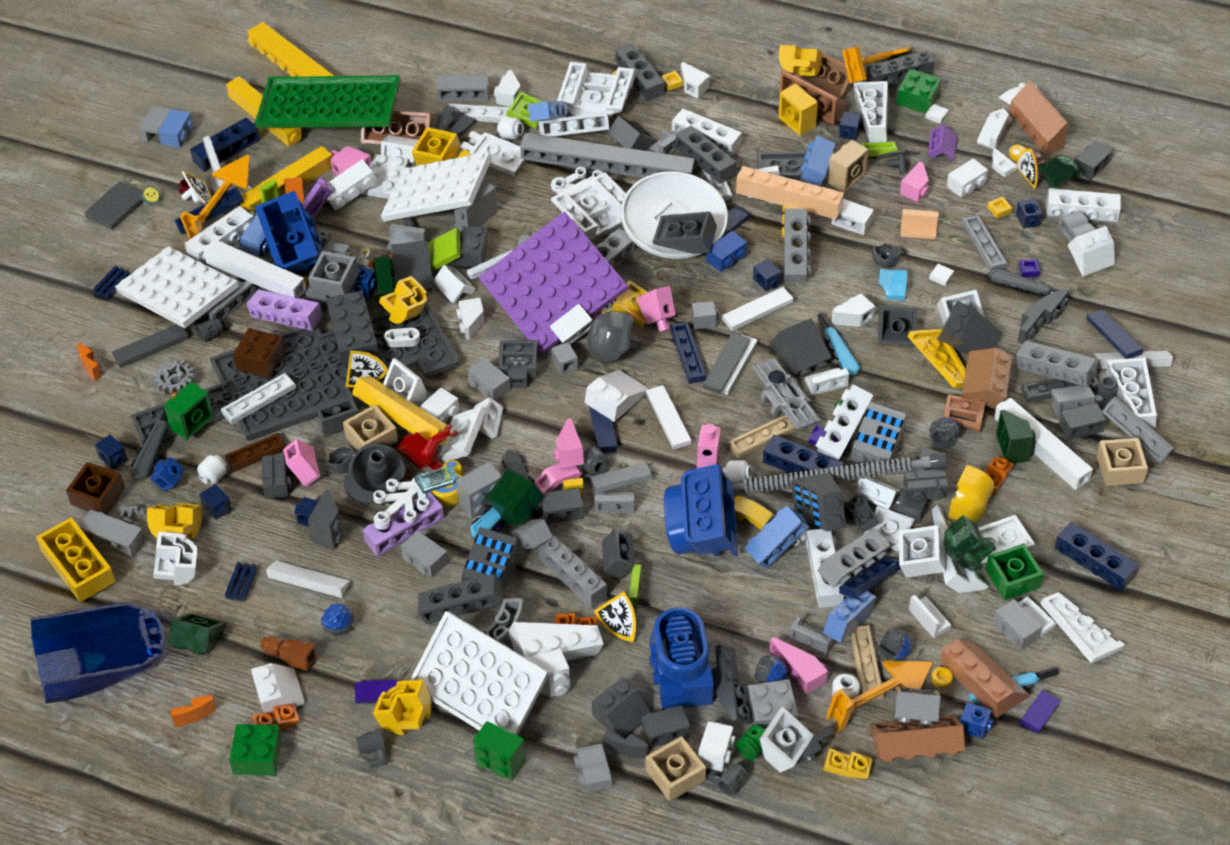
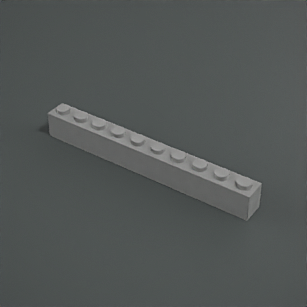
M525 133L520 146L521 158L524 160L575 168L584 167L588 170H600L601 172L644 178L655 173L670 171L691 175L694 172L695 158Z

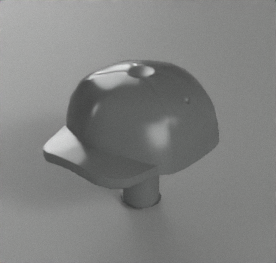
M610 311L596 316L588 332V346L591 354L596 359L609 363L617 360L628 349L636 352L641 346V340L639 337L630 336L633 317L617 311Z
M381 444L364 445L354 455L348 465L349 471L344 479V489L350 497L362 504L373 503V494L377 490H382L385 494L392 493L386 489V482L389 479H396L398 482L402 481L406 471L402 458L394 449Z

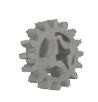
M174 359L173 363L166 361L167 365L160 364L161 369H155L156 374H153L155 388L158 389V392L163 391L164 395L171 393L172 396L174 392H180L183 387L195 381L193 368H190L189 363L184 364L183 360L180 363H177L176 359Z

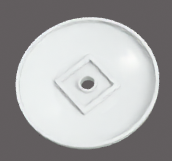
M670 171L644 177L627 191L621 206V221L629 238L643 250L664 258L684 259L703 253L691 254L654 245L653 239L660 217L664 215L710 211L717 224L712 242L714 244L722 238L725 232L728 213L722 196L708 182L691 174Z

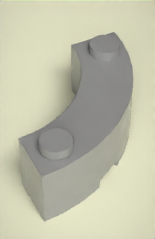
M523 598L502 599L501 608L494 618L495 621L487 628L483 627L479 630L505 646L510 644L508 632L513 622H523Z

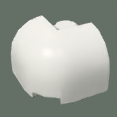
M158 532L153 579L174 580V585L189 583L195 576L197 546L187 539L186 535Z

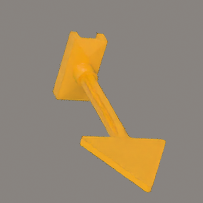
M912 45L892 51H885L866 58L861 57L859 46L842 50L849 83L867 79L864 70L865 65L889 58L893 54L907 52L912 49Z
M249 155L212 173L214 178L224 182L199 215L194 216L187 212L181 214L180 218L189 239L203 231L202 225L205 223V219L231 185L248 189Z
M884 661L883 666L894 678L853 699H850L842 689L834 692L826 718L828 720L834 718L838 723L836 730L838 733L846 728L851 712L855 708L894 689L895 686L921 689L932 666V662Z

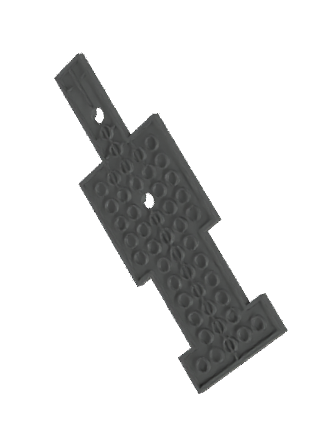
M427 302L419 315L399 324L389 320L391 315L389 312L370 317L379 359L386 365L388 370L393 358H396L408 369L419 366L425 378L460 366L459 359ZM316 325L312 331L296 328L278 334L283 336L286 352L271 378L236 370L233 353L236 349L210 357V362L220 384L204 389L209 394L214 415L206 424L225 418L221 413L222 408L284 373L295 383L296 389L238 421L247 441L317 417L316 408L351 396L354 401L350 391L353 387H345L348 365L342 366L333 330L321 334ZM416 328L420 333V342L416 346L391 348L385 344L384 334L390 329ZM166 403L131 414L132 421L143 446L146 435L150 434L149 429L151 425L161 418ZM167 421L168 433L163 439L177 435L170 430L169 422Z

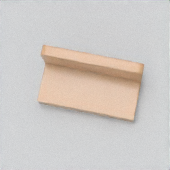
M903 209L900 236L935 240L938 212Z

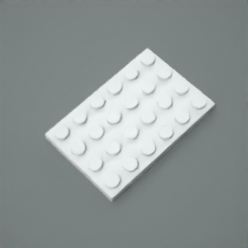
M478 153L476 155L404 168L380 217L385 222L471 206L492 160L491 153Z
M169 246L115 286L116 291L121 295L183 328L189 326L239 287L236 280Z
M445 611L410 680H424L430 693L431 701L479 731L484 723L489 721L518 735L550 672L451 612Z

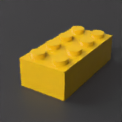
M72 517L36 537L41 552L80 603L116 582L111 567Z

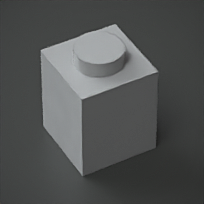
M714 301L692 303L691 316L694 329L716 327V320L719 319L718 308L715 309Z
M569 342L551 348L552 361L560 375L578 370V357Z

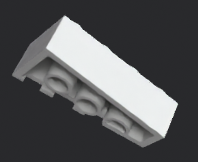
M888 82L854 83V96L869 143L887 142Z
M1146 358L1108 360L1106 376L1113 377L1116 380V395L1118 399L1149 427L1156 430L1157 415Z
M513 622L508 632L513 650L527 659L561 648L565 660L569 661L598 655L604 644L597 625Z

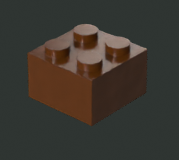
M248 328L233 353L236 370L271 378L286 352L283 336Z
M86 462L66 492L71 505L87 511L94 510L107 514L125 486L121 473Z

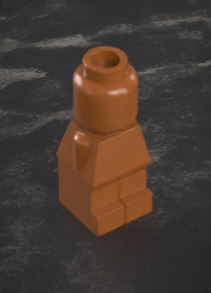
M269 636L264 637L260 644L261 649H264L265 653L276 657L280 656V659L289 666L305 671L316 660L315 644L310 642L305 644L299 640L292 639L284 641L282 638Z

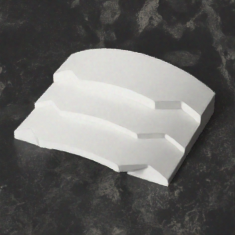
M570 62L557 101L565 102L572 117L607 112L609 118L614 113L623 110L629 90L633 86L636 76L635 70L618 67L616 75L588 72L585 63Z
M605 172L592 179H583L567 189L558 191L557 195L551 198V201L562 211L561 213L565 211L588 239L598 238L623 225L621 221V206L626 193Z

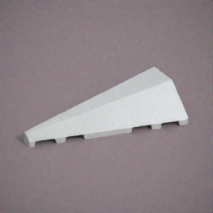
M936 505L932 509L934 526L939 525L945 537L946 572H943L945 584L958 593L986 590L989 587L988 583L979 578L980 570L977 567L974 568L971 561L972 557L958 534L950 530L951 522L945 520L942 513L943 509Z

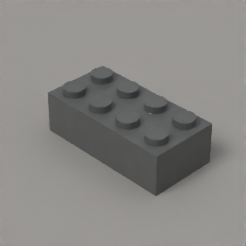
M358 291L326 298L342 366L348 365L350 350L368 352L379 358L377 343L363 292Z

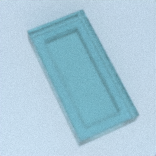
M448 465L415 475L414 481L424 494L456 484V480L459 477L452 467Z

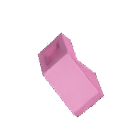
M560 464L546 468L535 480V484L541 493L553 491L560 483L563 484L564 480L578 479L582 472L578 466L561 468Z

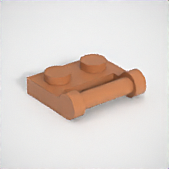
M948 394L943 418L952 419L960 427L971 428L976 432H980L986 401ZM950 415H956V416H961V417L976 419V422H975V421H970V420H965V419H959V418L949 417V416H950Z

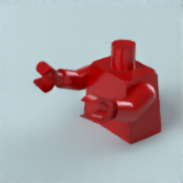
M447 425L444 428V432L437 433L430 437L428 441L418 432L406 435L395 451L418 468L430 467L436 472L442 465V462L436 458L439 452L437 450L438 445L445 441L448 436H456L458 431L454 430L451 434L450 428L453 425Z

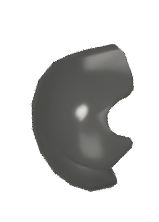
M887 243L875 246L872 250L874 262L883 267L895 265L901 255V249L897 245L890 248L887 246Z
M341 447L332 453H328V460L325 461L334 473L344 474L349 471L348 465L355 452L350 448Z

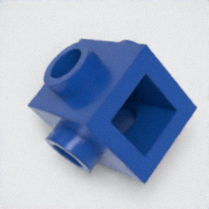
M359 267L360 273L352 287V293L362 291L364 297L370 298L377 285L374 270Z
M169 457L157 462L150 480L163 491H166L176 486L182 480L181 475L185 469L177 460Z
M967 702L960 719L964 732L972 737L983 739L985 732H990L993 724V719H990L992 710Z

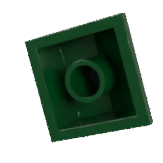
M1000 410L996 437L1003 457L1012 463L1029 461L1030 453L1033 452L1032 444L1036 438L1034 429H1031L1028 421L1006 410Z
M506 469L485 498L508 525H524L544 495L533 482L511 469Z
M190 612L172 619L168 643L174 644V647L177 649L188 648L192 649L196 654L205 655L207 652L214 650L227 623Z

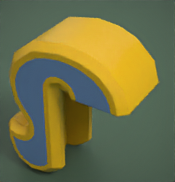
M448 460L443 464L445 472L443 475L447 486L431 490V494L442 506L447 507L459 503L456 480L463 476V470L460 462L457 460Z

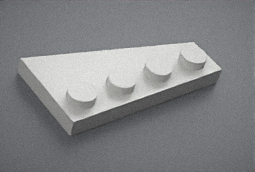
M1059 592L1042 599L1041 605L1090 663H1094L1124 649L1125 644L1120 640L1117 642L1110 637L1111 633L1105 628L1102 630L1094 624L1095 620L1089 616L1082 615L1078 611L1079 608Z

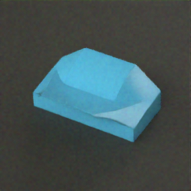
M880 269L879 284L886 291V299L905 301L907 270Z

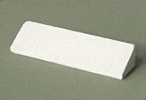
M1143 351L1142 355L1133 357H1145L1147 367H1171L1173 357L1168 351ZM1119 352L1093 353V358H1096L1097 369H1107L1108 360L1125 359Z
M280 561L273 562L266 570L268 578L343 598L350 584V580Z

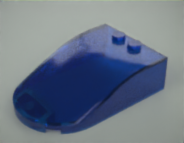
M117 603L30 618L31 640L45 704L83 697L123 681L155 663L164 648L165 634L160 620L152 612L148 613L135 604Z

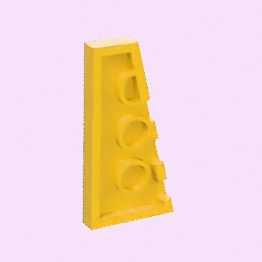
M942 329L910 331L907 337L954 389L963 388L966 369L954 348L937 339Z

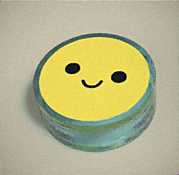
M151 186L146 187L141 192L142 201L148 205L155 204L160 198L158 190Z

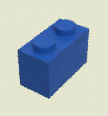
M731 231L712 244L710 252L706 253V261L722 272L747 255V241Z

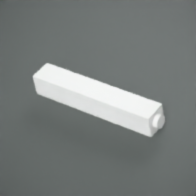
M214 239L204 250L207 264L273 293L300 298L306 291L303 277Z
M1012 398L1002 401L996 406L994 419L997 422L1000 410H1006L1029 422L1036 436L1032 444L1033 453L1072 488L1077 490L1090 481L1093 469Z

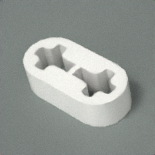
M416 328L390 329L384 334L385 344L391 348L416 346L420 342V333Z

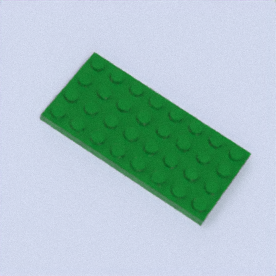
M400 75L268 77L256 116L255 126L256 128L390 127L401 82Z

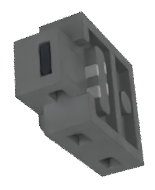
M500 340L498 369L510 378V388H527L528 378H537V340Z

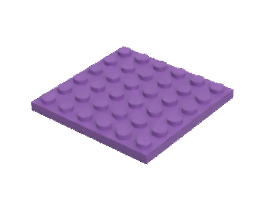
M565 211L478 277L528 340H537V351L541 356L560 342V339L550 326L576 305L580 304L591 318L629 289L624 280Z

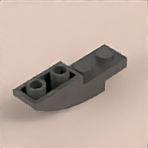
M1059 290L1041 298L1022 314L1018 342L1024 344L1025 341L1033 338L1038 327L1041 328L1043 323L1049 325L1053 319L1056 320L1058 318L1060 310L1062 308L1065 309L1069 303V290Z
M720 644L715 647L717 666L711 669L717 696L724 710L733 721L749 725L751 724L748 692L746 684L739 682L735 649Z

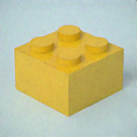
M794 84L780 92L778 118L801 136L816 128L818 102L806 93L804 89Z
M426 127L413 148L412 155L416 166L456 158L461 145L456 133Z

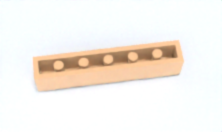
M742 166L737 176L736 193L794 209H807L809 213L836 220L843 208V192Z

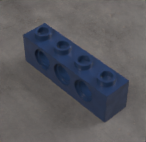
M247 117L210 137L218 162L221 163L260 141L259 129ZM204 141L190 149L192 161L204 172L212 168L204 147Z
M774 434L763 450V463L787 473H792L794 476V472H797L799 476V471H802L803 475H805L804 471L810 474V470H812L814 474L815 469L818 470V473H820V469H823V472H825V468H828L829 472L830 467H833V471H835L836 466H838V470H840V466H843L844 469V462Z
M1070 522L1057 536L1055 549L1074 560L1078 565H1082L1090 570L1094 575L1104 579L1111 586L1123 591L1136 577L1139 564L1073 522Z

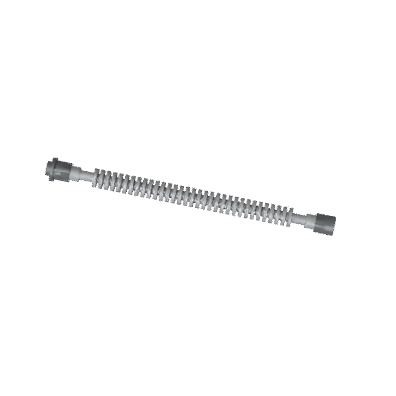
M945 452L929 454V456L921 457L919 460L910 461V458L906 457V461L904 458H901L900 462L899 458H896V463H894V459H891V463H889V460H886V464H884V460H881V465H879V461H876V465H874V462H870L871 466L866 462V467H864L863 463H860L861 467L855 464L856 468L851 464V469H848V465H845L844 470L843 466H840V470L836 466L835 471H833V467H830L829 472L828 468H825V472H823V469H820V473L815 469L814 474L812 470H810V474L804 471L805 475H803L802 471H799V476L797 472H794L795 476L789 473L790 477L787 476V473H784V478L782 474H779V478H777V475H774V479H772V475H769V480H767V476H764V480H762V477H759V481H757V477H754V482H752V478H749V482H747V479H744V483L733 484L734 492L745 491L746 494H749L748 490H750L751 494H753V489H755L756 493H759L758 489L764 492L763 488L768 492V487L771 488V491H774V487H776V490H779V486H781V490H783L784 485H786V489H789L791 480L830 473L833 479H837V482H840L839 478H842L843 482L845 481L844 477H847V481H850L851 476L852 480H855V476H857L858 480L860 475H862V479H865L866 474L867 478H870V474H872V477H875V473H877V476L881 477V472L883 476H886L885 472L891 475L892 471L893 475H896V470L898 474H901V470H903V473L906 472V469H908V472H911V468H947Z

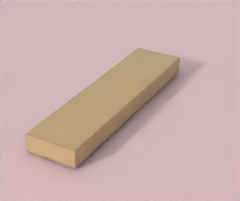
M783 415L728 441V447L737 458H741L766 446L773 434L785 437L796 430L786 415Z
M870 625L858 626L849 635L861 694L882 684ZM884 694L872 700L884 699Z

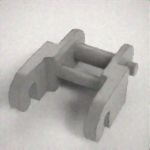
M131 505L129 507L121 506L119 508L121 513L115 518H120L126 523L133 524V521L130 520L131 515H143L145 510L141 508L139 511L138 507Z

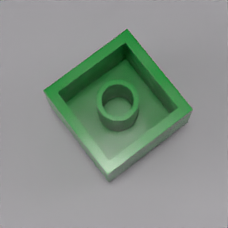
M909 69L898 89L896 105L927 113L940 93L942 78Z
M193 382L183 387L180 392L169 399L164 405L170 430L186 440L214 417L208 392Z
M1025 543L988 555L985 570L1004 601L1041 588L1044 573Z
M489 721L484 723L473 739L475 762L481 768H488L501 778H507L512 781L526 761L524 739Z
M235 725L229 759L233 775L276 776L282 740L278 725Z

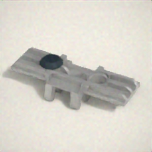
M776 357L752 366V369L766 387L762 391L761 399L764 403L768 399L772 403L771 414L773 417H777L778 412L782 410L796 431L820 422L819 417L811 408L812 400L804 394L798 385L797 379L791 378L790 374L786 373ZM790 389L794 391L797 397L794 396Z

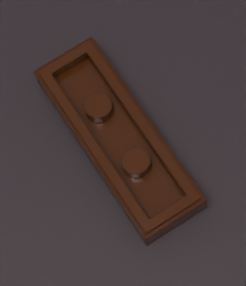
M279 433L230 452L225 457L232 471L235 472L262 461L263 456H274L283 452L286 445Z

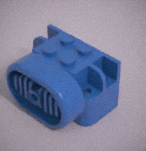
M296 191L255 206L275 266L294 274L313 269L323 251L322 241L315 228L316 224L313 217H310L308 211H305L303 204L297 197Z
M719 464L686 471L681 477V484L667 487L664 493L666 534L673 552L677 555L693 552L699 554L712 553L716 557L720 556L721 551L729 549L734 556H738L733 483Z
M676 607L668 609L656 619L649 644L650 666L654 671L653 683L658 685L662 711L672 706L682 705L683 708L713 704V678L703 620L696 612L687 608Z

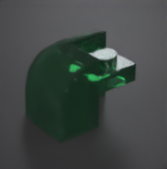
M1066 155L1051 157L1038 165L1039 175L1042 180L1046 181L1049 188L1052 189L1064 182L1071 181L1082 173L1077 163Z
M964 515L944 532L943 545L946 553L955 563L971 572L981 569L983 567L981 561L996 550L995 544L980 534L977 524Z

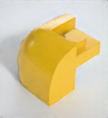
M780 45L779 62L782 68L792 74L817 76L821 68L823 52L818 49H803L797 46Z
M410 276L398 281L395 291L381 297L379 303L391 314L389 320L399 324L416 317L422 312L427 301V292Z
M966 465L957 484L958 488L955 498L951 501L948 517L959 522L973 523L982 519L985 515L987 502L994 490V482L985 472Z
M162 503L148 507V528L156 538L158 537V532L183 534L186 535L187 539L193 540L201 527L202 505L177 503V505L165 506Z
M424 680L396 682L397 686L381 693L373 715L382 728L396 735H405L406 729H421L423 720L429 718L431 713L430 693Z

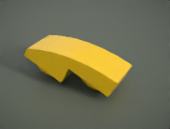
M738 495L734 498L736 518L740 521L746 518L760 530L773 515L772 512L752 500Z
M829 748L822 770L841 776L867 779L872 759L855 752L847 755Z

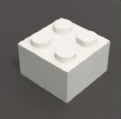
M939 525L899 531V566L906 578L946 572L945 537Z

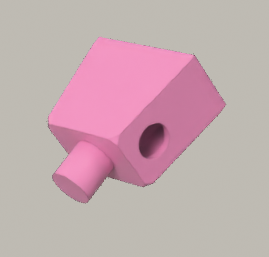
M346 146L340 152L335 149L330 151L333 155L331 158L332 171L337 176L360 160H363L368 167L371 165L369 154Z
M670 286L652 290L636 298L648 325L657 323L659 332L670 330L667 319L676 314Z
M712 424L701 426L697 468L717 464L721 446V427ZM706 450H710L712 454L707 456L705 455Z

